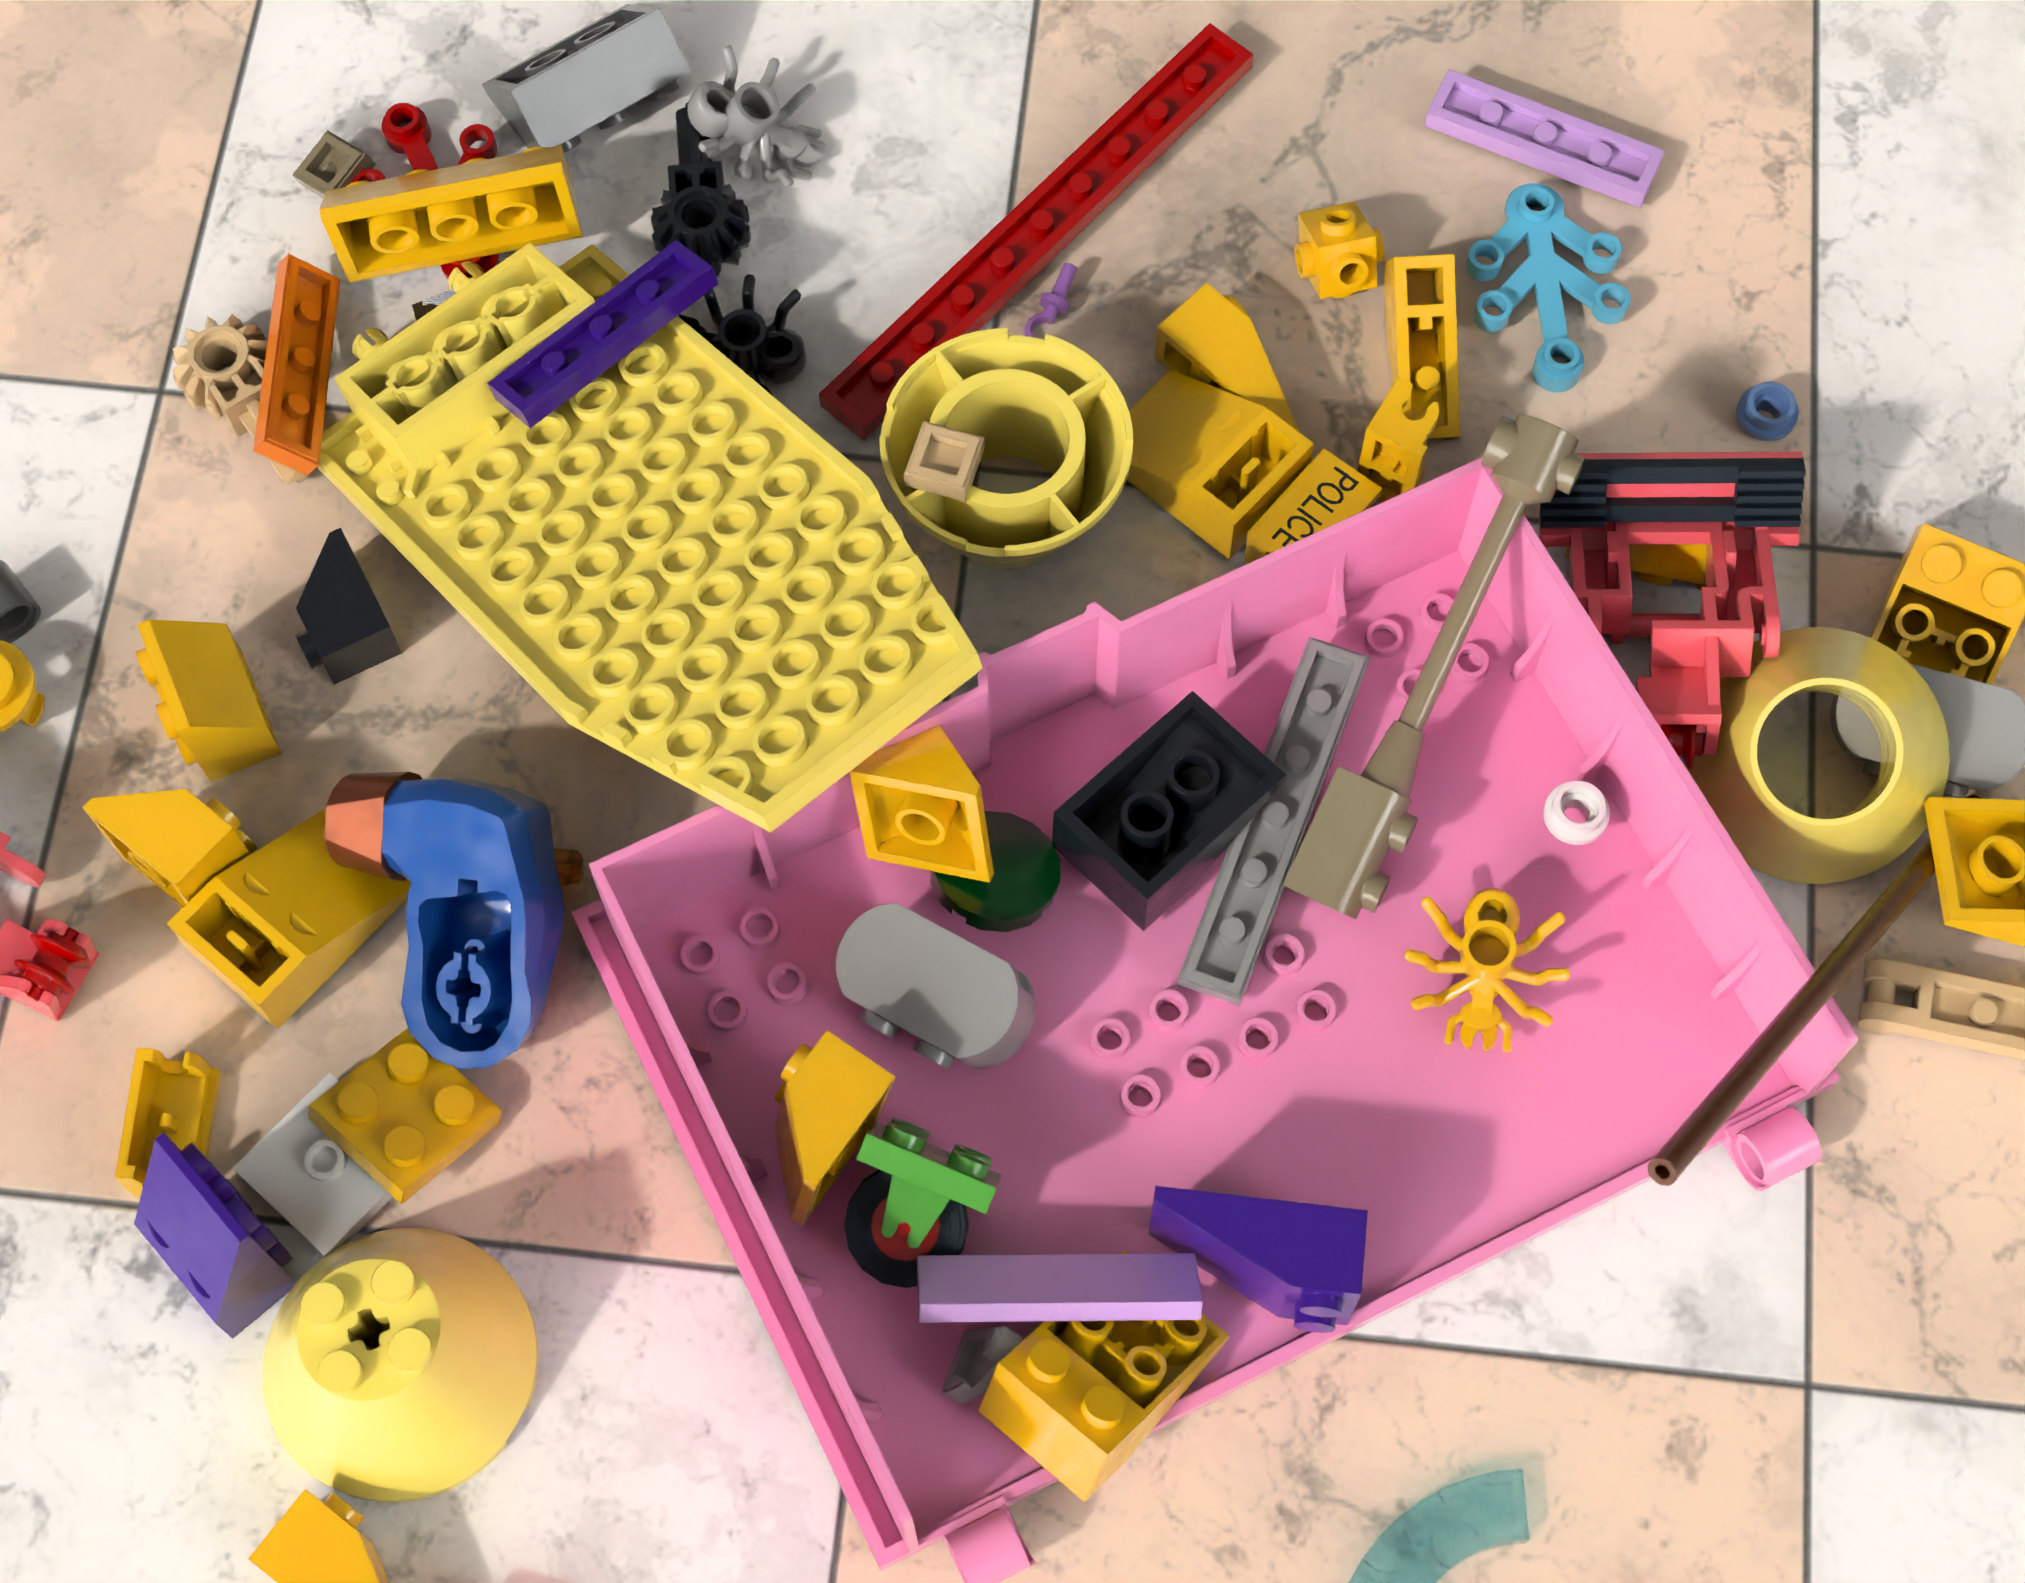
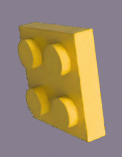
M406 1028L309 1105L308 1119L400 1204H403L500 1124L502 1110L455 1067L435 1060Z

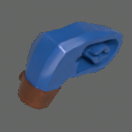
M409 771L353 773L341 778L333 788L325 808L324 840L329 856L337 865L394 880H409L411 882L406 912L409 947L401 1000L409 1033L435 1060L458 1069L489 1068L516 1052L532 1037L544 1012L550 980L561 942L565 910L562 888L555 864L549 810L544 803L512 788L466 778L423 779L419 774Z

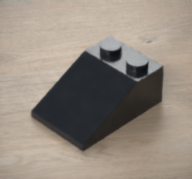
M1192 691L1054 812L1052 844L1059 853L1138 927L1145 931L1191 889L1286 779V774Z

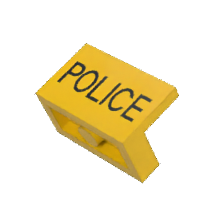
M1323 448L1248 531L1245 561L1247 563L1253 562L1369 509L1382 495L1383 488Z

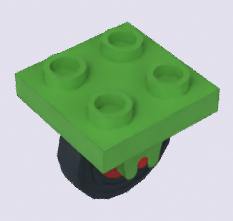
M894 1117L890 1123H887V1126L877 1122L865 1136L856 1160L879 1170L865 1178L849 1200L844 1229L848 1250L864 1272L882 1284L910 1288L917 1286V1256L960 1255L962 1253L969 1226L966 1206L987 1214L1002 1174L990 1170L993 1159L989 1156L959 1144H955L951 1153L926 1143L930 1132Z

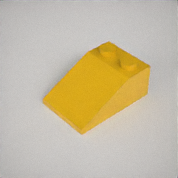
M1929 797L1925 801L1924 806L1944 925L2025 947V800Z

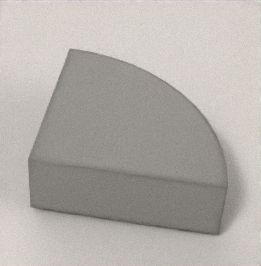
M1005 1326L964 1331L944 1382L942 1394L959 1404H965L977 1399L987 1391L997 1364L1020 1344L1023 1337Z

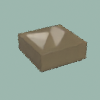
M327 130L293 173V177L302 186L324 198L326 191L346 187L352 183V180L362 170L373 169L376 163L367 153Z

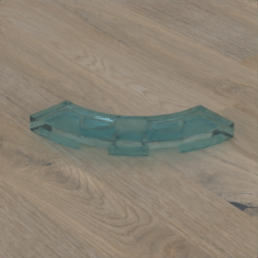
M1523 1469L1494 1471L1469 1477L1448 1485L1420 1501L1403 1515L1399 1516L1378 1537L1360 1561L1348 1583H1436L1456 1565L1474 1555L1506 1545L1527 1543L1530 1539Z

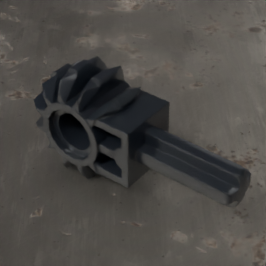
M686 103L685 108L677 110L675 115L679 165L668 166L669 191L663 190L662 206L652 208L651 223L654 230L652 239L654 248L658 253L677 240L710 264L716 276L719 277L722 269L721 263L739 265L740 249L749 247L751 240L750 226L748 225L750 221L747 206L744 205V201L736 199V193L732 190L731 185H725L722 161L714 162L713 158H709L706 152H701L698 148L700 141L711 138L702 136L693 127L687 112L688 103Z

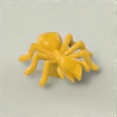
M1486 888L1474 895L1469 901L1464 914V938L1453 930L1447 916L1431 897L1426 896L1421 900L1422 907L1435 922L1441 937L1460 952V961L1436 960L1425 952L1413 949L1405 951L1404 959L1407 962L1422 965L1431 973H1465L1469 976L1440 993H1427L1413 998L1410 1003L1413 1010L1416 1011L1426 1007L1440 1008L1469 990V993L1472 995V1001L1466 1003L1459 1013L1453 1015L1447 1021L1444 1038L1445 1045L1450 1046L1453 1043L1456 1025L1463 1022L1460 1031L1462 1045L1467 1050H1470L1474 1037L1480 1031L1483 1039V1051L1488 1052L1497 1041L1498 1026L1503 1032L1502 1050L1505 1053H1510L1512 1026L1502 1018L1501 1011L1493 1004V999L1498 994L1522 1018L1533 1019L1544 1027H1549L1553 1023V1017L1539 1007H1531L1526 1004L1501 980L1506 978L1533 986H1541L1550 981H1566L1570 979L1571 971L1567 968H1548L1541 972L1513 968L1515 959L1538 948L1551 932L1564 924L1566 917L1562 912L1552 915L1540 924L1527 939L1516 944L1520 923L1519 908L1514 898L1504 890Z

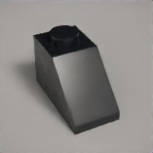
M338 528L330 532L296 607L306 630L295 636L311 669L323 664L335 685L402 654V651L342 529Z

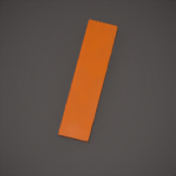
M288 253L277 266L253 451L300 473L309 475L319 466L341 279Z

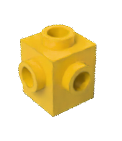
M1355 201L1298 213L1299 243H1296L1294 247L1296 267L1301 279L1309 278L1320 299L1329 297L1346 298L1358 291L1377 288V264L1383 263L1385 258L1382 235L1377 227H1370Z

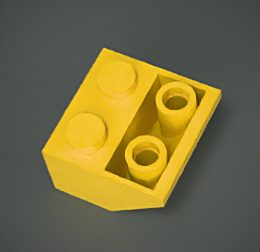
M148 619L137 624L145 648L135 651L138 663L150 687L155 686L161 703L155 706L164 730L170 740L175 739L179 751L188 766L198 762L210 782H213L282 754L242 649L227 623Z

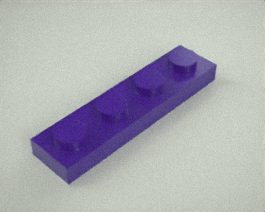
M675 240L601 296L595 303L580 312L489 381L487 384L495 400L531 429L716 287L719 282L713 267Z

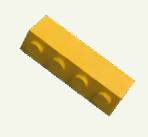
M562 145L549 148L532 147L518 154L492 159L475 158L461 165L430 171L423 169L414 170L404 176L374 182H353L346 187L326 191L319 209L321 221L349 282L518 250L528 243H531L533 246H539L583 237L572 177Z

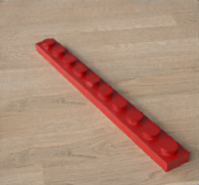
M1209 23L819 393L820 406L863 441L868 438L883 423L887 411V401L899 379L919 358L948 340L979 331L1252 69L1254 54Z

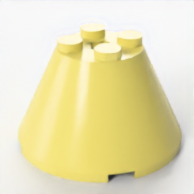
M396 1228L364 1235L345 1243L326 1257L321 1258L297 1281L282 1302L268 1334L262 1368L264 1398L270 1421L287 1452L303 1469L322 1483L346 1493L348 1496L368 1501L392 1503L416 1501L436 1496L466 1482L489 1465L506 1447V1440L518 1424L525 1407H529L538 1373L539 1354L535 1323L529 1305L511 1275L496 1259L470 1241L453 1234L425 1228Z

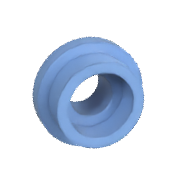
M1763 382L1749 388L1741 396L1736 408V417L1741 428L1751 437L1762 441H1776L1786 437L1795 427L1799 415L1793 393L1784 385L1776 382ZM1758 411H1768L1775 419L1764 417Z

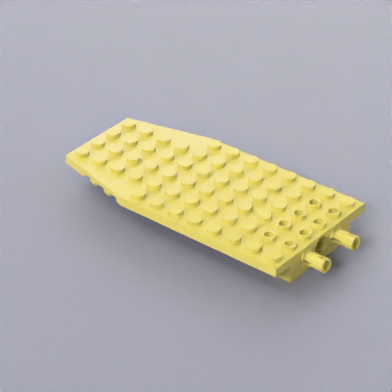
M531 243L526 244L486 273L478 264L471 261L461 263L463 269L472 277L467 278L457 267L453 269L449 276L448 284L449 289L455 291L456 294L390 340L378 328L366 329V334L376 344L371 345L359 334L352 345L353 356L358 362L334 378L352 412L322 432L319 466L317 468L568 724L770 833L983 669L976 649L944 597L938 593L931 582L926 568L907 543L900 526L892 513L886 509L869 476L679 316L667 323L531 429L495 400L487 384L489 381L629 276L628 273L593 244L560 267H557Z

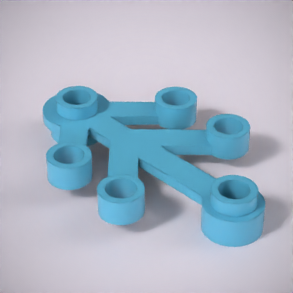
M1529 183L1517 187L1508 196L1505 205L1507 222L1490 240H1480L1471 246L1466 269L1469 275L1476 280H1493L1499 275L1504 258L1524 239L1527 240L1529 257L1498 290L1486 291L1479 296L1474 311V321L1478 327L1488 332L1502 330L1507 326L1514 308L1534 288L1543 345L1537 351L1532 373L1537 384L1543 389L1560 393L1572 389L1577 384L1584 366V357L1581 350L1568 338L1561 289L1589 307L1593 316L1598 321L1609 325L1617 324L1625 318L1631 297L1624 286L1617 283H1606L1601 286L1555 254L1552 238L1582 256L1585 266L1590 271L1606 274L1614 270L1618 264L1622 251L1618 238L1605 232L1594 235L1590 234L1564 216L1563 200L1555 190L1543 184ZM1528 206L1540 208L1542 211L1531 210ZM1604 249L1611 254V256L1600 257L1596 255L1593 250ZM1486 256L1491 258L1494 263L1484 265L1479 263L1476 258ZM1602 300H1614L1620 307L1609 308L1602 303ZM1496 307L1502 314L1492 316L1487 314L1484 308ZM1551 357H1561L1569 362L1565 364L1557 363Z

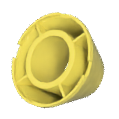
M1009 328L987 329L964 334L942 343L919 358L904 373L892 390L887 401V411L882 424L881 436H879L882 469L894 498L904 512L924 531L970 560L997 569H1017L1038 563L1092 528L1105 516L1120 495L1129 474L1133 451V427L1125 398L1110 374L1094 358L1075 345L1058 337L1045 334L1044 340L1030 336L1009 335ZM923 421L984 437L985 449L980 462L1002 456L1020 457L1043 466L1053 474L1050 479L1033 489L1012 494L988 492L971 485L966 502L904 486V472Z
M1804 627L1780 632L1778 658H1763L1760 640L1755 641L1752 649L1750 677H1720L1722 719L1716 755L1702 754V756H1694L1692 769H1688L1685 762L1684 765L1748 866L1774 878L1806 884L1843 882L1862 877L1887 865L1904 853L1921 836L1928 826L1924 806L1925 801L1929 797H1943L1950 763L1949 739L1942 711L1933 692L1917 670L1902 656L1886 645L1856 632L1827 627ZM1825 692L1852 702L1870 719L1880 741V770L1871 791L1854 808L1836 817L1828 819L1812 818L1789 809L1770 792L1760 773L1757 759V744L1763 723L1780 701L1800 693Z

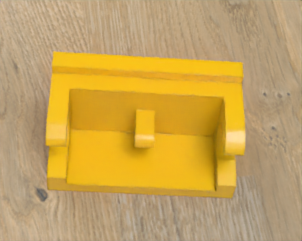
M1400 377L1396 379L1366 428L1357 470L1383 488L1382 495L1377 499L1381 503L1419 485L1425 471V457L1428 449L1425 446L1426 441L1435 428L1439 417V404L1437 402H1432L1427 407L1425 416L1422 419L1411 420L1405 417L1402 409L1408 405L1413 384Z
M136 1048L115 1179L135 1197H141L154 1141L163 1132L180 1150L192 1142L208 1160L221 1071L218 1068H211L197 1054L185 1052L184 1061H174L165 1058L164 1054L155 1048Z

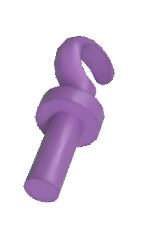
M1071 263L1063 264L1052 292L1043 293L1039 301L1040 305L1044 308L1043 312L1033 315L1025 324V336L1034 337L1032 331L1035 326L1041 323L1054 324L1058 314L1065 315L1070 304L1065 300V297L1077 271L1075 265Z

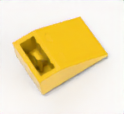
M1171 369L1129 410L1133 427V451L1127 481L1229 560L1247 542V534L1251 527L1307 467L1312 459L1314 443L1267 407Z
M1922 523L1916 527L1888 588L1869 638L1886 645L1910 664L1993 685L2025 616V564Z
M325 810L320 811L214 876L167 922L170 929L192 955L277 1030L407 900L411 885L408 880H394L337 865L329 856L324 840Z
M1123 1250V1251H1121L1119 1254H1128V1253H1127L1125 1250ZM1201 1314V1320L1044 1321L997 1364L978 1412L1085 1502L1129 1459L1227 1342L1230 1335L1204 1314Z

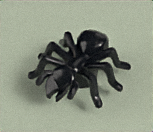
M747 274L744 277L742 289L743 309L734 310L723 317L714 289L704 295L711 319L718 334L708 333L695 318L682 314L678 316L772 395L768 387L760 382L757 374L765 381L779 385L794 380L803 371L806 364V351L802 337L795 331L784 329L787 315L800 300L801 293L797 289L792 290L779 304L774 322L766 327L762 316L754 311L756 280L753 275Z

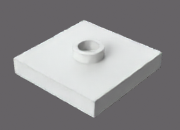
M330 1072L232 1168L325 1257L336 1248L349 1242L393 1197L308 1119L309 1105L339 1082Z

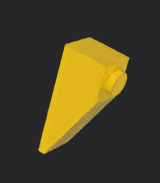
M1454 254L1393 257L1383 262L1385 324L1392 386L1398 377L1413 384L1408 405L1402 409L1403 414L1408 419H1422L1425 416L1427 407L1432 402L1439 404L1438 421L1428 439L1460 437Z
M1206 282L1157 326L1155 359L1168 370L1171 369L1265 406L1299 431L1251 318L1247 316L1245 309L1235 298L1229 295H1221Z
M304 1489L248 1558L277 1583H390L373 1542L356 1529L365 1517L333 1491L322 1502Z

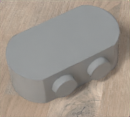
M1911 664L1933 692L1947 727L1950 763L1943 795L1965 798L1967 789L1976 791L1989 790L2008 782L2017 775L2025 765V702L2014 690ZM1835 695L1831 706V724L1839 745L1849 757L1865 761L1862 773L1878 777L1881 764V747L1873 724L1860 708L1852 702Z
M898 903L884 904L866 911L849 926L840 941L836 956L837 980L844 996L865 1008L858 1020L894 1039L899 1028L920 1038L914 1051L946 1069L950 1068L954 1058L974 1069L988 1068L1000 1064L1013 1056L1022 1047L1032 1030L1036 1004L1032 986L1025 974L1015 969L1005 960Z

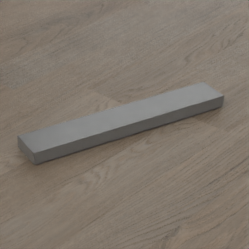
M1309 637L1264 754L1286 774V779L1230 843L1178 977V985L1240 1007L1285 888V886H1282L1301 846L1366 673L1370 659L1369 656Z

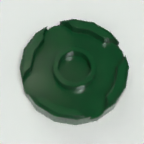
M984 811L994 869L990 883L931 871L930 883L939 903L950 914L954 910L958 915L967 918L965 924L979 930L1009 932L1030 926L1042 916L1043 911L1054 900L1060 884V858L1051 839L1032 822L1011 813Z

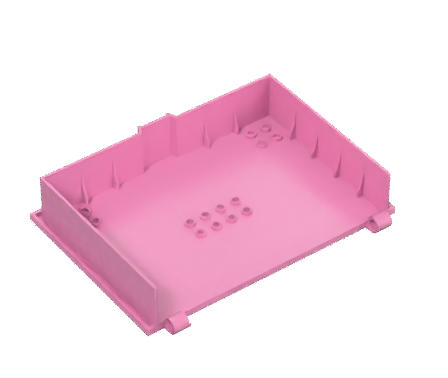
M1483 457L1123 621H1120L1097 602H1092L1086 605L1085 613L995 654H987L984 651L978 654L983 669L977 673L976 688L934 706L877 751L940 725L980 784L984 811L1011 813L1032 822L1052 841L1054 812L1192 691L1259 751L1265 754L1308 639L1313 637L1369 656L1370 659L1305 832L1306 835L1337 766L1361 775L1385 736L1386 731L1394 720H1399L1503 496L1491 477L1493 469L1482 465ZM1524 514L1422 731L1425 735L1409 797L1412 801L1407 810V813L1418 817V821L1403 853L1390 848L1379 872L1391 877L1378 908L1375 913L1362 908L1357 919H1354L1285 887L1240 1007L1178 985V977L1229 845L1191 889L1145 931L1138 927L1057 850L1056 852L1060 858V884L1052 904L1043 911L1042 916L1030 926L1009 932L984 931L965 924L967 918L958 915L954 910L950 914L939 903L930 883L931 871L867 858L850 773L843 776L771 833L730 810L717 805L588 864L601 899L572 911L571 914L880 1571L943 1539L965 1583H999L1036 1564L1016 1527L1008 1506L1059 1480L978 1412L985 1393L971 1402L959 1404L943 1395L942 1391L964 1331L1005 1326L1022 1336V1342L1044 1321L919 1323L917 1286L902 1288L882 1284L864 1272L848 1250L844 1229L849 1200L861 1182L879 1170L856 1160L861 1146L804 1225L801 1226L791 1219L774 1129L781 1104L775 1101L774 1097L784 1082L780 1077L783 1069L803 1043L813 1049L826 1030H828L895 1076L878 1123L887 1126V1123H890L893 1117L930 1132L926 1143L951 1153L955 1144H959L993 1159L990 1170L1002 1174L987 1214L966 1206L969 1226L964 1250L960 1255L1119 1254L1123 1250L1128 1254L1177 1253L1148 1234L1155 1186L1368 1210L1362 1293L1348 1324H1336V1329L1333 1332L1318 1333L1297 1329L1294 1327V1319L1275 1316L1197 1266L1203 1300L1202 1314L1230 1336L1227 1342L1150 1432L1152 1434L1651 1180L1652 1178L1648 1173L1649 1162L1814 973L1815 969ZM1570 781L1588 782L1597 787L1605 796L1610 808V819L1603 834L1595 841L1584 845H1572L1560 841L1548 830L1543 817L1544 805L1550 792L1563 783ZM1568 808L1564 811L1565 816L1573 822L1583 823L1587 820L1585 814L1580 809ZM1486 888L1504 890L1514 898L1520 914L1516 944L1527 939L1540 924L1555 913L1562 912L1566 917L1564 924L1551 932L1538 948L1515 959L1513 968L1531 972H1541L1548 968H1567L1571 971L1570 979L1566 981H1550L1541 986H1533L1506 978L1501 980L1526 1004L1531 1007H1539L1553 1017V1023L1549 1027H1544L1533 1019L1522 1018L1498 994L1493 999V1004L1501 1011L1502 1018L1512 1026L1510 1053H1505L1502 1050L1503 1032L1498 1026L1497 1041L1488 1052L1483 1051V1039L1480 1031L1474 1037L1470 1050H1467L1462 1045L1460 1031L1463 1022L1456 1025L1453 1043L1450 1046L1444 1044L1448 1019L1459 1013L1466 1003L1472 1001V995L1468 990L1440 1008L1426 1007L1416 1011L1413 1010L1410 1004L1413 998L1427 993H1440L1469 977L1465 973H1431L1422 965L1407 962L1404 959L1405 951L1413 949L1425 952L1436 960L1460 961V952L1441 937L1435 922L1422 907L1421 900L1424 897H1431L1447 916L1453 930L1462 938L1465 935L1464 914L1467 905L1477 892ZM898 903L1010 963L1015 969L1027 976L1035 996V1019L1027 1040L1013 1056L995 1066L974 1069L954 1058L950 1068L946 1069L914 1051L920 1038L899 1028L894 1039L858 1020L865 1008L844 996L836 975L838 947L849 926L860 915L874 907ZM1832 996L1698 1154L1700 1155L1722 1144L1744 1179L1757 1191H1763L1818 1163L1822 1159L1821 1146L1814 1129L1804 1115L1793 1107L1834 1087L1841 1078L1836 1072L1835 1067L1858 1041L1855 1031Z

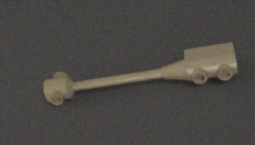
M1519 414L1516 421L1502 416L1487 445L1481 464L1493 469L1491 477L1503 496L1398 721L1394 720L1386 731L1385 736L1361 775L1337 766L1282 886L1354 919H1357L1362 908L1375 913L1391 877L1379 872L1390 848L1403 853L1418 821V817L1407 813V810L1412 801L1409 797L1425 735L1422 732L1526 507L1528 505L1551 502L1556 490L1568 495L1571 493L1586 459L1574 453L1579 440L1571 433L1547 421L1525 414Z

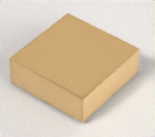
M923 421L904 472V486L966 502L985 449L984 437Z

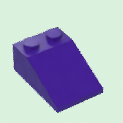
M1155 1186L1148 1234L1177 1253H1195L1197 1266L1275 1316L1294 1319L1295 1328L1309 1332L1327 1333L1335 1331L1336 1324L1347 1325L1362 1293L1368 1210Z

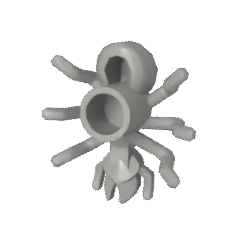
M731 45L725 46L722 52L726 65L723 85L714 81H704L698 85L688 101L687 112L691 124L702 136L711 138L700 141L698 148L701 152H706L709 158H715L734 144L743 146L735 165L734 173L740 178L749 180L752 177L753 171L749 161L755 144L759 143L762 174L767 183L780 180L785 187H790L794 183L790 175L809 180L812 177V172L799 167H811L817 164L824 156L822 152L813 149H823L826 146L824 142L819 140L822 131L804 125L784 128L777 124L787 120L805 100L815 93L816 87L812 83H808L780 109L778 98L770 89L780 65L779 59L773 57L769 60L765 73L759 83L748 82L735 91L738 66L733 47ZM722 136L724 137V138L721 139L720 141H718L717 139H715V138H721ZM771 146H773L776 158L784 162L786 170L783 168L774 170Z

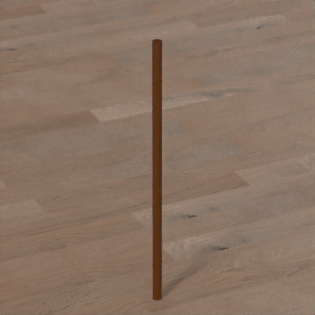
M1969 795L1965 797L1982 799L1981 797L1976 795ZM1930 839L1649 1162L1648 1173L1656 1183L1669 1186L1679 1178L1936 872Z

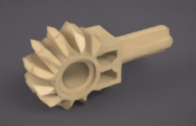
M233 314L223 325H218L215 320L207 316L206 329L196 332L186 328L185 339L188 345L173 348V359L177 364V367L173 369L174 381L178 388L185 392L184 395L188 403L195 407L196 410L207 407L209 413L218 420L223 415L237 437L249 432L252 438L255 439L267 340L262 330L255 323L243 326L241 320L237 319ZM233 363L229 368L225 370H218L221 366L225 364ZM267 458L285 483L288 484L295 481L300 483L307 479V475Z

